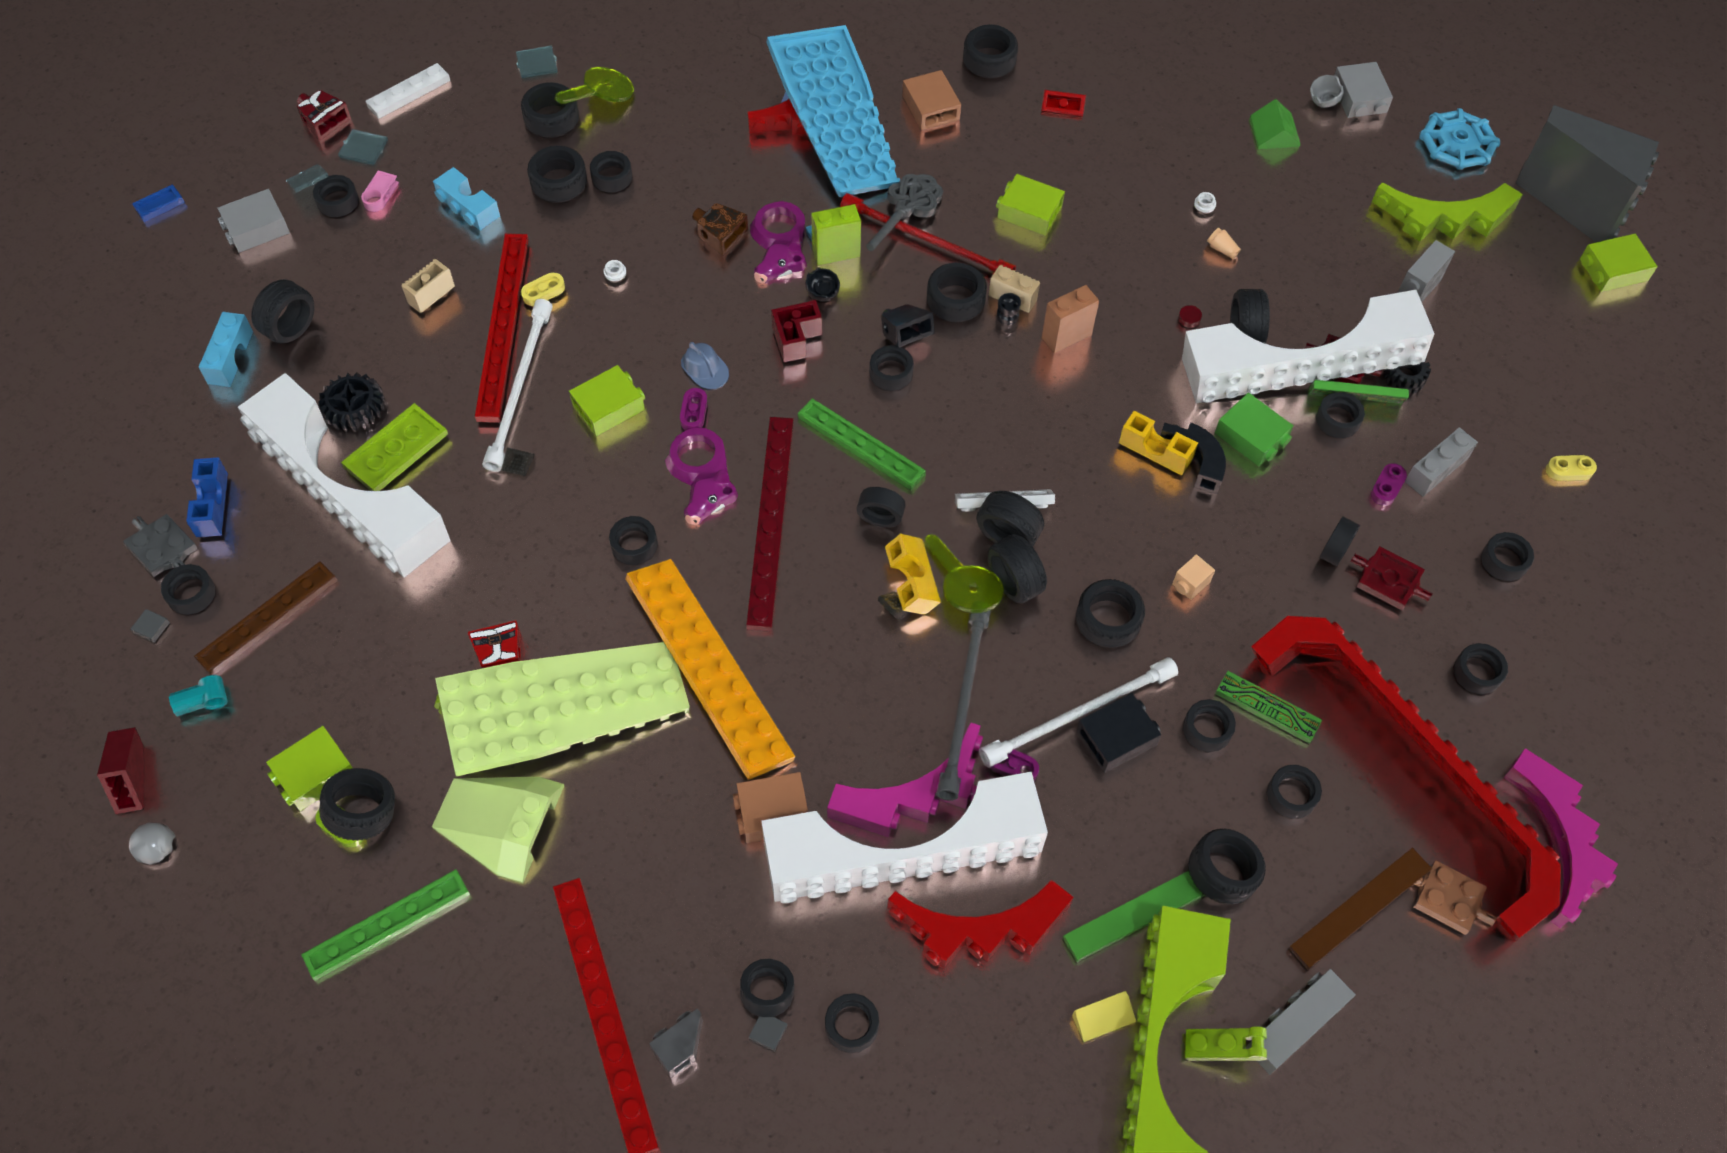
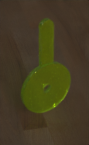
M594 67L586 71L584 75L585 85L556 93L555 100L558 103L566 104L595 95L607 101L623 102L632 97L634 86L628 77L614 69Z
M927 535L925 537L924 543L926 547L949 572L944 579L943 593L951 605L965 612L982 613L992 610L1001 602L1004 591L1003 584L996 574L979 566H963L938 536ZM970 587H975L977 590H976V591H972V590H970L969 588H970Z

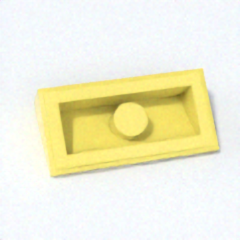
M1126 991L1079 1008L1072 1015L1083 1042L1136 1023Z

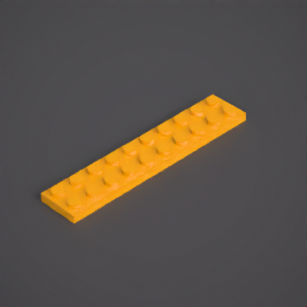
M672 559L627 573L626 581L746 778L750 780L793 762L795 758L794 753Z

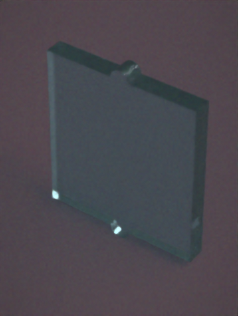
M552 46L516 51L518 59L516 64L517 68H520L522 78L558 72L556 67L557 58L553 54Z
M352 129L348 138L343 141L344 145L338 156L374 165L379 155L383 153V148L388 138Z
M317 164L305 171H301L286 181L297 193L329 177V175Z

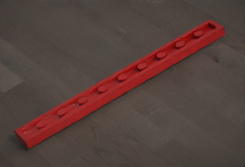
M505 234L475 411L476 422L500 423L529 241L527 234Z
M577 878L553 886L628 1153H652L658 1151L659 1146L581 880Z

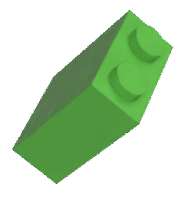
M1248 392L1219 419L1215 434L1257 466H1260L1265 460L1268 462L1272 460L1280 446L1284 448L1292 438L1290 433L1294 425Z

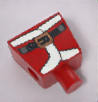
M517 620L468 632L482 668L522 661L521 632Z

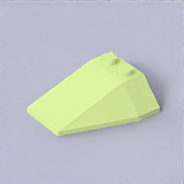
M542 777L454 778L432 828L497 876L523 884L534 860L531 854L534 841L548 808L555 810L564 784Z

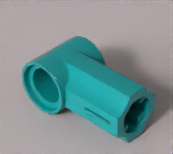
M218 675L203 677L199 680L198 685L171 693L169 696L170 705L176 716L202 708L208 710L219 709L228 702L223 679Z

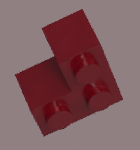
M816 300L771 310L772 328L783 362L806 358L805 338L822 335V316Z

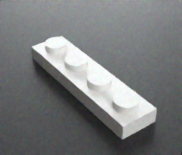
M436 63L366 100L367 107L380 119L449 82V74Z
M1051 489L1009 491L1026 498L1037 508H1047L1048 504H1055V494ZM992 492L955 494V504L957 508H961V511H975L976 508L982 506L986 497Z

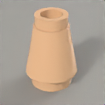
M1217 228L1207 240L1211 244V248L1231 259H1234L1241 251L1225 229Z

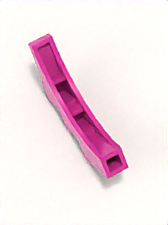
M970 723L962 740L957 768L958 777L961 778L956 800H943L936 794L940 773H944L945 768H947L949 759L947 758L940 766L928 774L899 786L869 789L836 784L827 807V818L889 837L891 829H897L901 815L928 823L930 814L936 815L940 801L966 809L969 800H973L977 786L974 785L976 775L972 774L976 759H973L972 756L974 750L979 752L983 741V736L979 735L981 725Z
M1525 748L1515 759L1504 778L1518 788L1535 805L1548 824L1557 844L1562 869L1560 906L1555 910L1550 922L1561 928L1568 921L1570 923L1576 921L1582 911L1578 908L1582 901L1585 903L1593 892L1596 893L1602 887L1608 889L1617 876L1613 872L1618 863L1592 847L1599 837L1595 832L1600 823L1575 808L1581 799L1578 793L1583 785Z

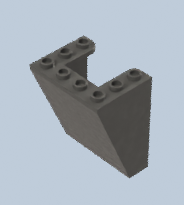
M1554 105L1528 159L1519 173L1516 184L1595 242L1614 239L1620 231L1618 227L1620 225L1624 226L1628 219V210H1634L1639 199L1637 195H1643L1648 185V182L1645 180L1649 179L1654 169L1650 165H1654L1658 158L1659 152H1656L1659 142Z

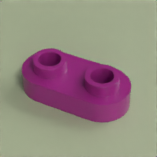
M691 388L683 396L680 424L684 430L702 428L704 425L708 401L706 392L700 388Z
M1391 463L1384 467L1371 491V498L1375 503L1388 506L1394 502L1407 478V472L1401 465Z
M1015 749L1007 754L1008 759L1004 760V764L998 763L990 767L991 770L1003 776L1021 774V770L1026 769L1032 772L1034 781L1039 773L1038 762L1033 757Z

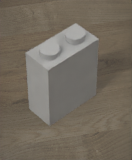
M1377 62L1339 66L1336 68L1334 76H1337L1340 84L1343 85L1344 94L1340 102L1347 118L1388 112L1393 96Z
M269 188L218 207L221 217L217 219L222 230L228 229L225 236L230 246L235 244L239 253L290 233Z
M1435 240L1407 271L1398 293L1417 290L1420 300L1423 302L1442 280L1455 251Z

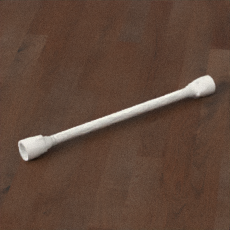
M537 299L534 303L531 313L533 325L496 440L492 446H488L482 463L485 469L492 472H499L502 468L506 455L503 450L507 432L540 329L543 324L548 323L553 308L552 304L545 299Z
M1170 657L1150 665L1151 670L1147 671L1146 674L1069 712L1063 713L1032 730L1018 735V737L1000 742L998 739L979 748L980 757L988 768L1008 759L1007 754L1011 753L1013 749L1041 737V735L1047 734L1144 685L1156 681L1161 684L1177 676L1178 668L1176 663Z

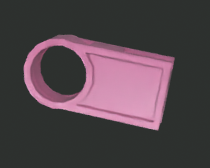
M377 171L361 196L366 210L377 212L385 207V204L399 184L396 181L397 175ZM373 197L380 198L378 201L373 203L367 202L369 199Z

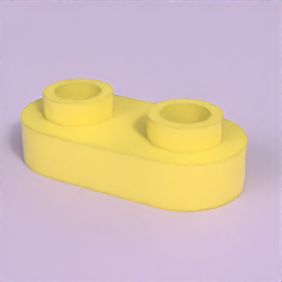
M548 273L524 285L521 289L524 303L534 306L537 299L549 300L561 294L565 289L564 279L558 273Z
M1585 455L1555 456L1546 465L1548 476L1557 481L1588 480L1597 469L1595 461Z

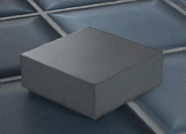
M145 609L130 630L134 634L155 643L170 622L167 618Z
M759 1016L749 1035V1040L775 1052L788 1024L775 1017Z

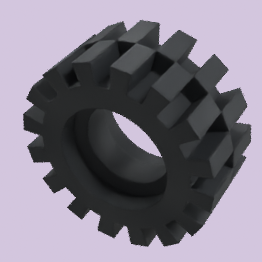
M1421 362L1417 365L1410 364L1399 366L1395 369H1385L1384 379L1387 378V385L1392 383V388L1408 389L1409 394L1411 390L1413 394L1417 393L1418 390L1423 388L1431 372V368H1429L1430 363ZM1399 368L1409 369L1415 375H1406Z

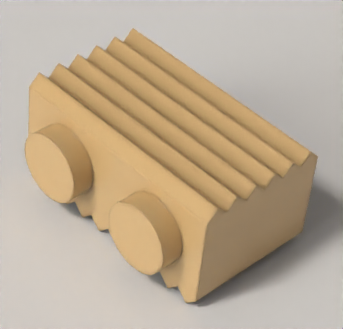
M433 259V262L423 267V270H419V273L412 275L409 281L402 283L408 304L419 313L429 308L434 302L455 287L449 268L437 259Z
M999 265L990 279L988 295L999 300L1001 295L1013 293L1021 300L1020 309L1029 313L1037 301L1040 282L1027 277V275L1019 274V272H1015L1011 268Z

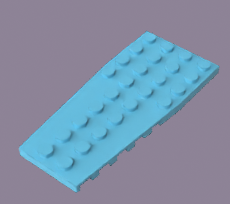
M846 25L767 37L766 43L785 91L838 196L844 197L846 193L855 195L887 189L892 184L899 183L900 178H897L895 173V162L891 160L889 154L890 146L885 141L883 135V124L879 122V112L877 106H874L873 103L874 96L868 77Z

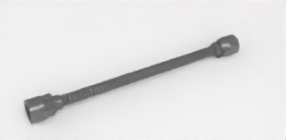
M980 602L972 604L968 623L971 624L972 633L947 768H945L944 773H940L936 793L939 798L947 801L956 800L959 794L961 778L958 777L957 768L981 634L984 629L988 628L991 613L990 606Z

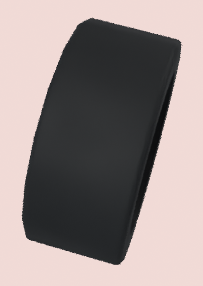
M605 151L595 156L590 163V174L594 186L608 193L618 192L629 186L632 181V168L628 157L617 151ZM607 167L623 169V172L613 177L599 174L601 170Z
M343 175L327 176L319 180L313 189V197L317 208L326 216H345L357 207L359 198L355 185L350 178ZM334 191L348 192L344 198L338 201L324 200L328 194Z
M890 345L877 349L872 354L869 365V374L872 382L877 387L888 391L900 390L906 387L913 376V358L902 347L898 348L897 346ZM885 361H896L905 367V371L899 375H885L878 370V366Z
M1335 392L1328 394L1322 400L1316 414V420L1320 429L1327 435L1335 438H1347L1353 436L1359 430L1365 416V410L1360 400L1355 396L1345 392ZM1332 407L1345 409L1352 415L1354 420L1350 423L1335 421L1329 416L1327 409Z
M868 487L860 494L857 514L861 519L872 525L894 527L902 521L906 507L905 500L901 495L890 489Z
M629 516L622 518L610 530L609 541L612 553L618 561L624 564L638 565L645 563L653 557L657 550L658 541L655 528L649 520L643 517ZM641 531L647 534L648 542L640 549L626 550L620 547L619 539L627 532Z
M1343 516L1326 543L1320 558L1338 566L1358 532L1360 525Z
M1510 532L1498 533L1484 547L1481 554L1482 564L1486 571L1497 579L1503 581L1518 580L1532 566L1534 550L1530 543L1520 535ZM1506 547L1513 550L1519 556L1521 565L1515 567L1502 563L1497 559L1494 549Z
M193 564L180 565L172 569L164 577L161 583V594L169 607L175 612L184 615L196 614L204 610L212 602L215 596V585L207 571L202 567ZM192 579L202 581L203 585L195 596L185 600H178L174 597L177 587L183 582Z
M1476 643L1469 645L1460 653L1454 664V675L1457 682L1464 689L1474 694L1485 695L1494 692L1504 682L1508 674V663L1504 655L1497 648L1488 644ZM1474 657L1487 661L1492 666L1495 677L1492 680H1481L1475 677L1466 665L1467 660Z
M1211 699L1200 700L1193 704L1187 712L1183 731L1185 738L1193 747L1205 752H1215L1227 746L1235 732L1236 721L1232 711L1220 701ZM1199 714L1216 716L1224 724V733L1217 738L1205 737L1195 728V718Z
M1286 765L1278 769L1270 780L1267 789L1268 801L1273 809L1282 816L1291 819L1303 818L1309 815L1319 803L1322 794L1321 783L1315 773L1307 767L1300 765ZM1292 778L1303 783L1309 790V800L1303 805L1289 803L1279 792V785L1282 780Z
M760 959L751 963L743 971L740 979V997L745 1008L752 1014L760 1017H774L783 1013L791 1005L794 996V976L789 967L781 961ZM761 976H772L784 984V991L781 996L773 1000H763L751 993L750 985Z
M856 993L844 994L834 999L825 1015L826 1035L831 1044L844 1052H861L870 1047L876 1039L879 1030V1014L875 1005L865 996ZM851 1006L862 1009L869 1019L867 1032L864 1036L855 1040L843 1038L835 1028L837 1014L842 1009Z

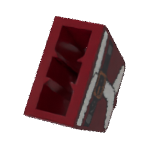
M318 90L310 96L302 93L297 99V109L301 120L318 140H322L351 119L346 103L322 90Z

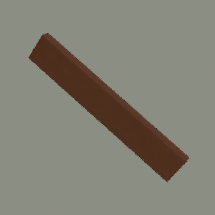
M319 561L194 655L195 659L210 675L216 674L338 580Z
M1412 847L1289 947V950L1309 970L1430 872L1432 867Z

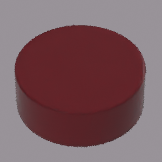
M1184 306L1179 312L1178 321L1187 328L1197 327L1201 322L1202 312L1196 306Z

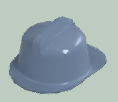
M690 342L689 348L681 359L683 370L701 388L711 390L722 387L729 378V369L724 361L715 353L710 345Z

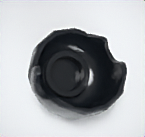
M818 267L813 272L807 274L805 287L812 299L818 302H827L839 293L840 281L837 274L830 269Z

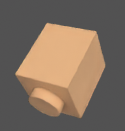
M1196 554L1176 572L1172 584L1180 594L1186 595L1192 600L1211 582L1215 569Z

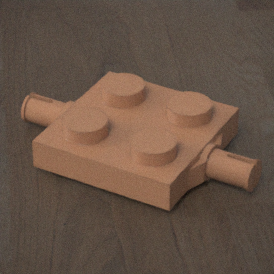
M1437 860L1431 865L1432 870L1414 884L1418 887V898L1414 908L1464 935L1470 931L1476 918L1490 926H1493L1496 921V915L1482 909V899L1487 887Z

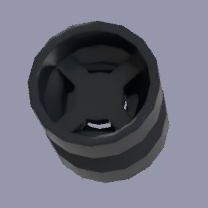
M1006 293L1000 296L996 316L1000 323L1013 325L1018 321L1021 300L1017 295Z

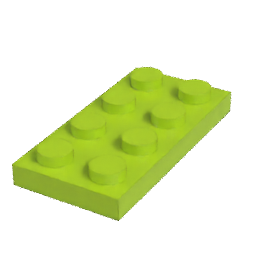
M414 403L344 459L341 464L345 470L370 491H380L446 437L448 432L445 427Z

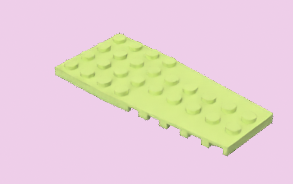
M664 642L516 661L435 678L456 776L544 757L570 749V745L593 742L596 737L606 734L613 736L619 734L620 730L635 726V729L640 728L646 722L656 719L663 721L669 719V715L679 712L689 713L690 708L678 664Z

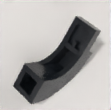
M1191 422L1188 429L1164 423L1161 437L1172 439L1176 432L1198 442L1193 457L1198 465V477L1194 487L1218 494L1226 470V458L1217 439L1206 429Z

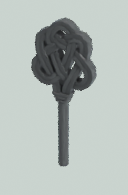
M906 174L902 177L901 183H894L889 186L887 199L890 203L896 205L892 217L866 245L869 251H873L901 219L908 218L911 214L918 217H931L935 214L937 204L940 203L944 191L937 184L934 177L927 174Z

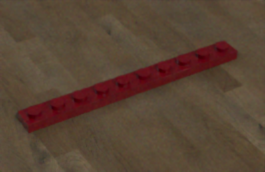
M770 417L746 623L747 630L772 632L794 425L793 418Z

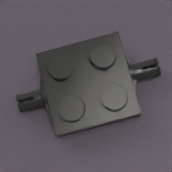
M167 514L149 525L140 516H137V520L134 518L132 524L139 531L123 541L125 547L153 577L165 570L185 565L183 560L198 550L196 544Z

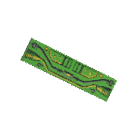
M1314 380L1309 386L1308 395L1317 396L1345 392L1355 396L1358 400L1402 404L1409 398L1408 389Z
M1227 671L1215 693L1309 744L1322 722V719L1230 671Z

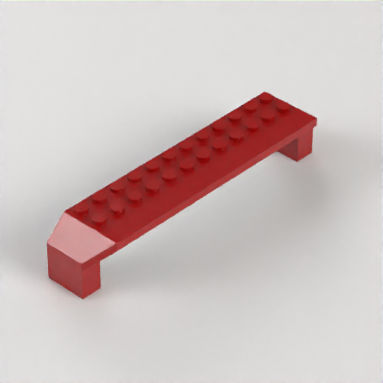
M1285 617L1251 646L1255 658L1265 669L1274 676L1300 653L1339 661L1526 859V894L1502 912L1496 919L1517 942L1560 906L1561 864L1558 862V859H1560L1559 855L1549 845L1544 847L1537 840L1539 837L1538 833L1528 823L1523 825L1516 816L1519 815L1508 802L1503 804L1497 798V790L1488 781L1483 783L1477 777V769L1468 760L1463 762L1457 756V748L1448 739L1443 741L1438 736L1439 730L1429 719L1424 721L1419 716L1418 712L1420 710L1410 699L1405 701L1400 696L1398 686L1391 679L1386 681L1380 674L1382 671L1373 660L1367 661L1361 654L1363 650L1353 640L1348 642L1343 635L1345 633L1337 622L1333 621L1330 623L1327 618Z

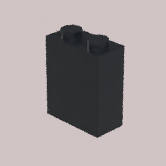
M1133 693L1080 719L1076 729L1104 773L1157 746L1161 737L1159 725L1156 721L1150 719L1146 713L1145 705L1140 699L1137 700Z

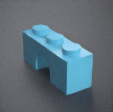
M454 167L433 181L436 190L434 193L438 200L448 204L455 214L459 213L464 217L470 226L474 225L481 231L500 217L497 201L483 190L469 196L472 193L468 178Z
M222 312L199 365V369L207 384L231 387L238 370L234 357L235 350H246L253 334V330L244 314Z

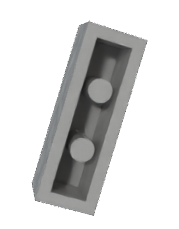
M1459 427L1412 467L1405 482L1424 497L1470 457L1478 442Z

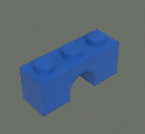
M219 457L194 459L191 480L196 488L197 500L189 501L186 522L196 537L222 536L228 472Z

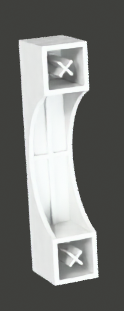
M1410 290L1370 298L1366 314L1361 322L1350 333L1327 345L1307 349L1275 347L1247 336L1233 323L1186 331L1182 361L1195 402L1210 403L1218 399H1231L1240 395H1246L1248 392L1250 394H1258L1262 391L1280 390L1284 387L1295 385L1302 386L1306 383H1312L1314 380L1327 381L1339 377L1347 378L1355 374H1368L1377 370L1395 369L1399 366L1410 364L1417 365L1425 362L1434 337V331L1417 290Z
M286 373L238 406L242 414L240 420L249 429L247 433L255 443L260 441L263 444L262 448L270 457L276 456L278 458L277 462L285 471L290 470L293 472V478L300 485L305 484L308 487V492L314 499L320 498L323 501V506L330 514L335 512L338 515V520L345 528L351 527L354 530L353 534L361 543L366 541L370 545L369 549L377 558L382 556L386 560L384 561L386 566L393 573L397 571L405 578L451 541L441 515L409 485L387 491L358 490L333 481L318 469V450L322 437L328 427L316 401Z
M1032 772L978 781L976 793L969 808L952 828L931 841L908 848L883 849L852 841L831 828L817 811L762 820L763 840L774 901H781V903H791L796 901L797 898L804 896L818 898L823 896L824 893L831 891L845 893L850 891L852 887L862 886L863 888H871L884 881L898 883L911 876L925 878L938 871L951 873L964 866L978 868L984 866L986 862L996 860L998 863H1005L1018 856H1023L1024 858L1035 857L1039 852H1042L1048 834Z

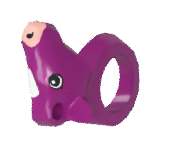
M784 201L767 204L757 212L755 219L750 224L752 238L766 249L762 262L754 268V278L757 282L767 283L777 277L803 271L807 267L806 259L802 252L806 233L805 216L796 205ZM782 214L792 218L796 224L790 231L776 234L766 230L763 222L770 216Z
M691 428L676 436L670 446V454L665 459V463L672 476L691 485L690 500L684 509V517L688 524L697 525L709 515L735 502L738 493L735 486L729 480L727 456L723 441L715 432L706 428ZM695 441L705 442L715 450V455L711 461L704 465L690 466L679 459V452L682 447Z

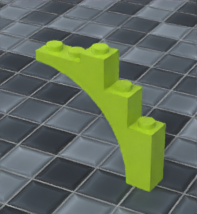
M1381 183L1377 187L1372 202L1403 222L1402 230L1420 242L1434 228L1454 239L1467 226H1470L1487 237L1516 209L1523 194L1508 184L1503 183L1494 191L1481 197L1465 201H1432L1408 195L1385 183Z

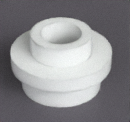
M1209 192L1200 193L1195 198L1194 206L1200 212H1212L1216 207L1215 197Z
M611 260L605 265L604 276L610 281H620L626 276V267L618 260Z

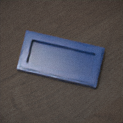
M172 184L132 203L141 219L146 222L185 202Z

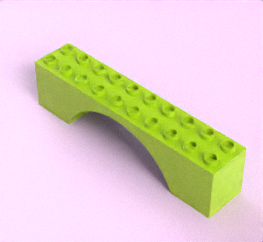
M1162 906L1158 915L1154 914L1152 923L1148 925L1147 940H1151L1149 950L1145 951L1143 966L1148 967L1146 976L1142 977L1140 994H1143L1144 998L1142 1005L1138 1007L1137 1022H1140L1141 1025L1139 1033L1135 1034L1133 1050L1138 1051L1135 1062L1132 1061L1130 1069V1079L1134 1080L1132 1091L1129 1090L1127 1095L1126 1108L1131 1109L1128 1120L1124 1122L1122 1137L1127 1139L1125 1150H1122L1121 1153H1208L1207 1150L1187 1135L1171 1113L1160 1085L1157 1055L1160 1035L1167 1017L1190 998L1215 990L1225 976L1231 919Z

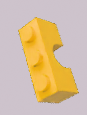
M1133 411L1122 428L1119 444L1183 475L1194 457L1198 442L1176 432L1172 439H1165L1155 431L1154 420Z
M899 534L885 546L890 567L900 570L908 579L897 588L902 610L925 615L941 603L925 546L921 538Z

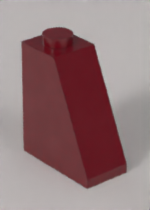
M136 727L108 732L97 773L115 814L142 810L144 808V745Z

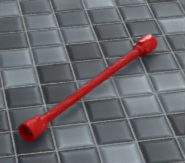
M846 193L841 201L840 207L855 204L859 214L866 215L880 222L886 223L891 218L882 212L880 213L863 203V199ZM899 221L895 226L898 230L900 229L928 243L935 244V246L955 253L958 256L960 255L981 266L988 267L993 274L999 265L1016 271V265L1002 259L990 261L988 258L975 254L972 251L970 252L944 239L942 240V238H937V236L917 229L905 222Z

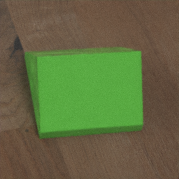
M1277 99L1250 115V122L1258 149L1300 147V140L1292 113Z

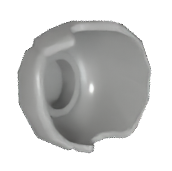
M1320 76L1310 86L1312 101L1321 108L1333 107L1342 100L1344 94L1343 85L1340 84L1337 76Z
M149 822L140 825L130 836L129 851L137 862L149 865L161 862L165 856L173 851L172 842L175 834L167 825Z

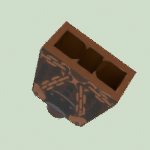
M718 203L714 204L707 212L697 208L692 216L693 220L697 221L698 236L722 256L748 230L747 214Z

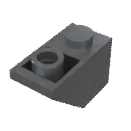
M698 1008L693 1012L689 1010L678 1017L677 1023L668 1030L663 1028L652 1037L653 1041L649 1043L652 1052L671 1079L696 1060L703 1022Z

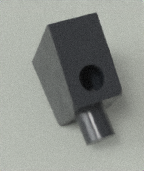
M905 304L892 310L886 309L881 315L884 336L898 348L935 334L933 312Z

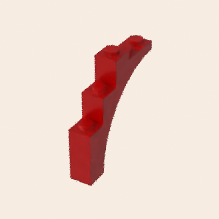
M790 99L775 106L748 112L749 133L791 129L792 136L807 134Z
M1051 880L1035 896L1024 903L997 914L965 917L933 912L911 902L896 891L888 898L887 908L889 909V914L896 921H904L911 927L910 931L920 940H926L923 947L925 958L932 965H940L945 969L965 944L968 946V951L977 959L983 958L986 962L991 959L1007 938L1011 939V944L1020 952L1025 951L1031 955L1071 906L1074 897Z

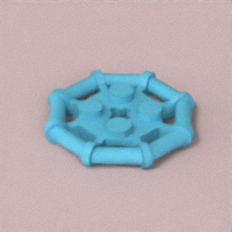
M1461 108L1450 112L1432 113L1425 128L1419 134V138L1424 141L1431 154L1430 158L1456 167L1457 170L1490 164L1493 153L1500 146V139L1493 133L1488 124L1489 120L1466 113ZM1437 125L1441 127L1440 130H1433ZM1433 139H1437V140H1438V142H1439V144H1440L1439 147L1436 146V144H1435V142H1434ZM1481 145H1487L1485 151L1480 148ZM1469 155H1475V156H1476V157H1474V158L1465 159V156H1469Z

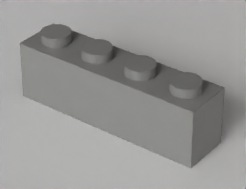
M1331 969L1324 975L1320 972L1315 974L1307 982L1310 986L1307 991L1303 993L1299 989L1287 1000L1291 1005L1285 1011L1279 1007L1268 1018L1271 1023L1266 1027L1267 1039L1264 1040V1048L1267 1049V1059L1257 1062L1269 1075L1356 995ZM1251 1040V1042L1246 1046V1049H1249V1048L1252 1047V1040Z

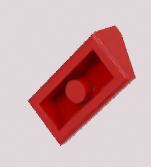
M1044 90L1041 111L1083 117L1086 95Z

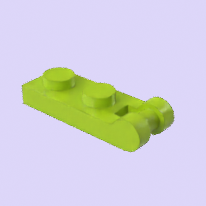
M1256 1026L1250 1028L1186 1029L1185 1058L1188 1061H1264L1267 1059V1049L1264 1048V1040L1267 1039V1029ZM1246 1040H1252V1047L1246 1049Z

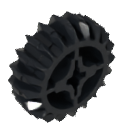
M347 372L346 377L338 375V380H330V386H323V392L319 393L320 401H318V406L321 410L320 412L327 424L334 426L337 431L342 428L347 433L352 428L356 432L358 427H363L366 430V424H374V418H380V412L384 411L385 397L382 388L374 378L370 379L367 374L361 376L356 372L354 376H351Z

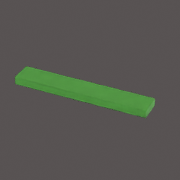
M813 398L798 412L800 420L911 491L926 475L925 469Z
M457 869L302 953V958L312 979L316 981L470 894Z
M1187 871L1065 934L1063 940L1076 962H1079L1148 926L1149 923H1152L1153 915H1158L1162 906L1181 909L1204 897L1205 894L1199 891L1191 879L1190 872Z

